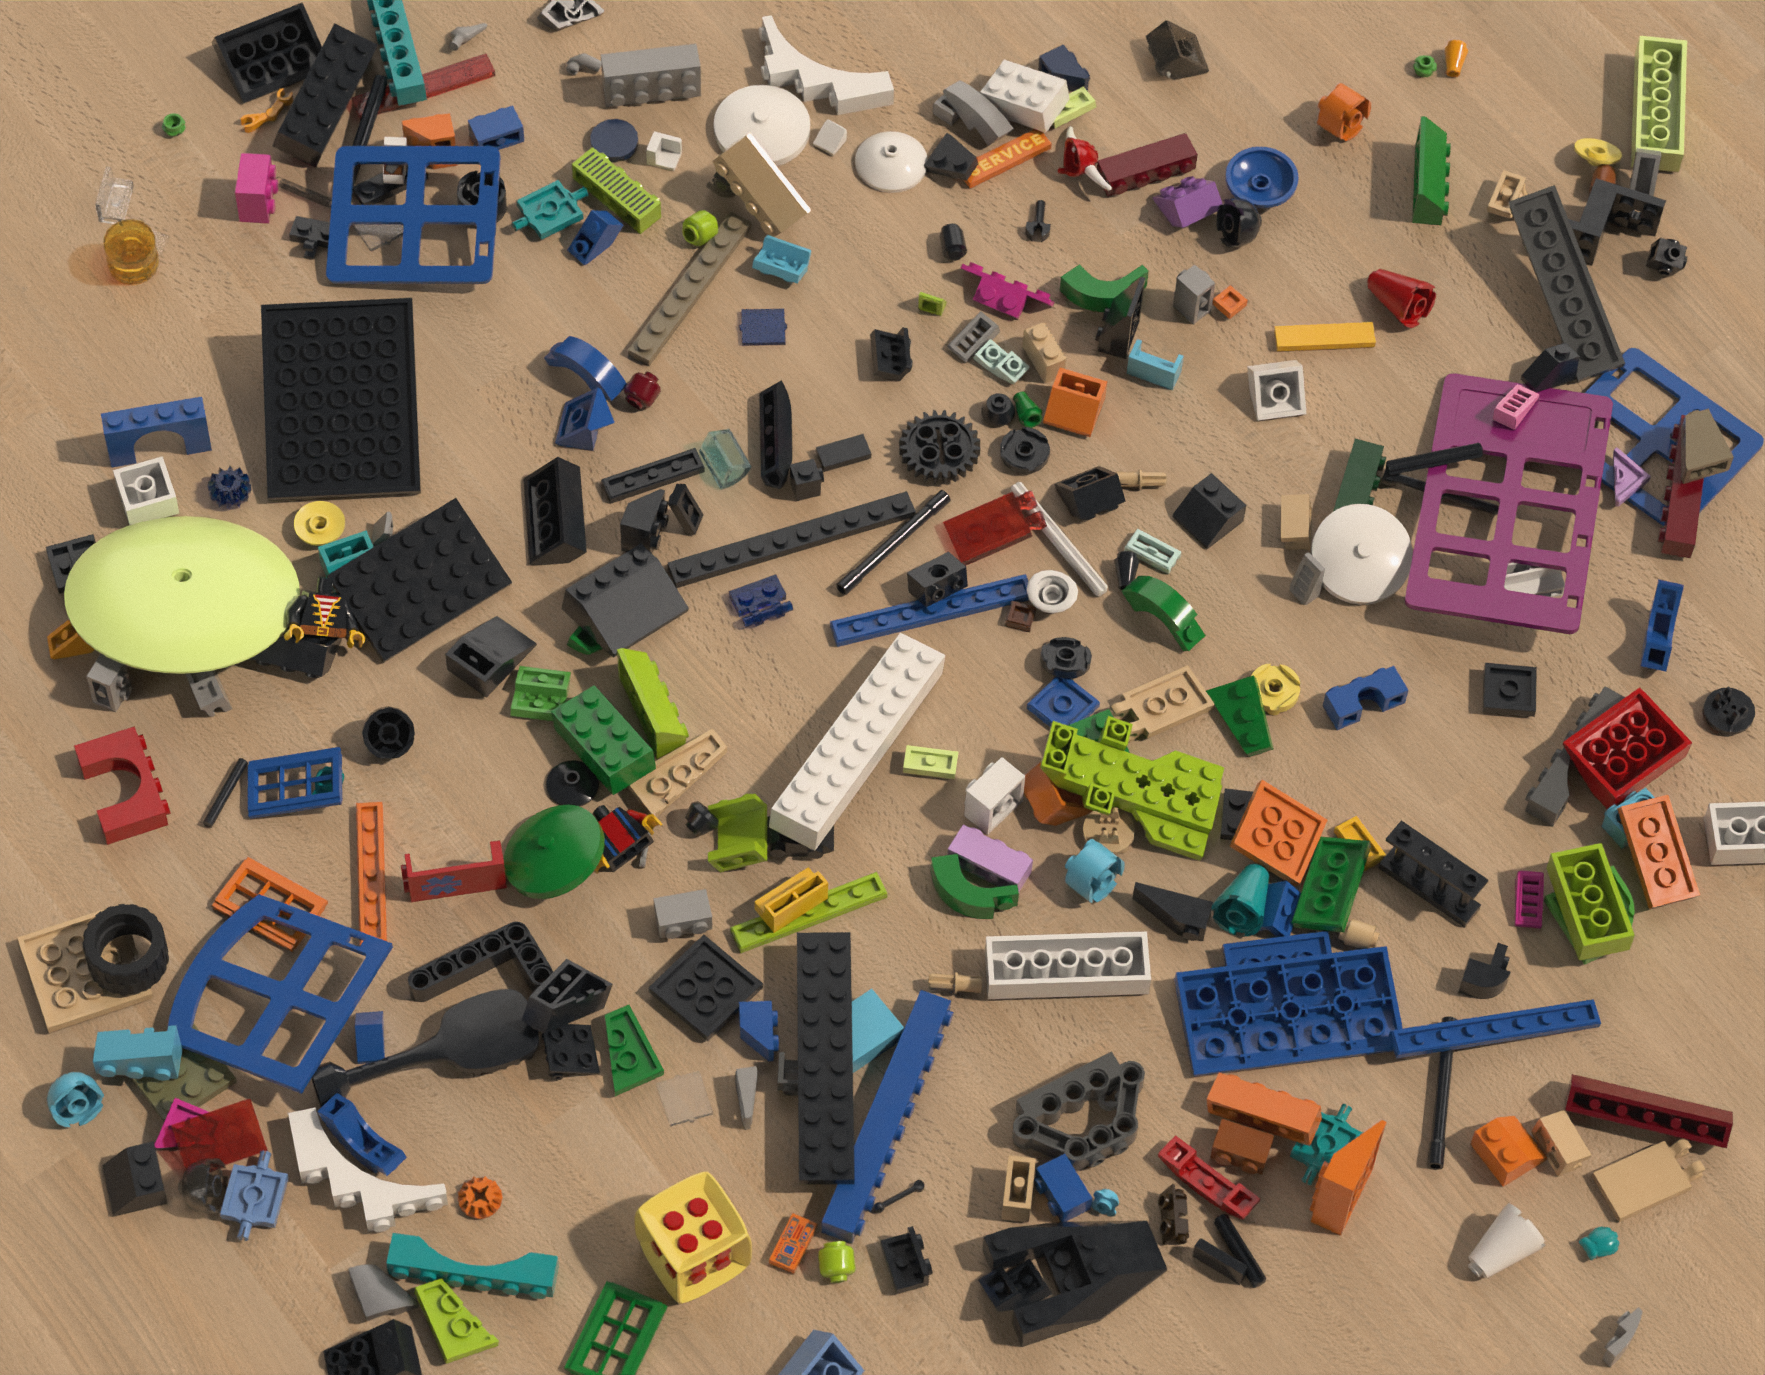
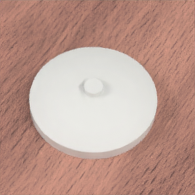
M769 85L749 86L733 92L719 105L714 117V135L718 146L724 151L731 144L751 133L776 166H780L794 159L805 148L810 135V118L804 104L792 93Z
M1353 504L1335 510L1322 521L1314 534L1310 554L1325 568L1322 586L1330 594L1347 603L1369 605L1386 600L1401 588L1410 573L1413 549L1406 529L1392 514L1373 505Z

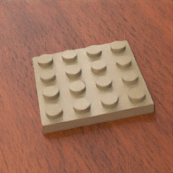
M100 911L17 937L49 1033L153 999L151 988L135 995L113 994L99 987L98 983L91 977L82 941L84 940L83 934L88 927V923ZM123 935L113 939L105 946L101 954L104 960L118 965L130 964L140 959L132 935Z

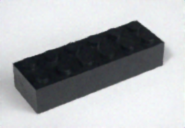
M334 23L279 128L272 146L316 168L378 45Z

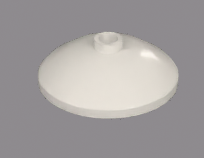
M881 132L867 138L859 146L855 157V167L861 180L869 187L881 192L897 193L913 188L923 179L926 174L924 164L928 159L923 146L913 137L900 132Z

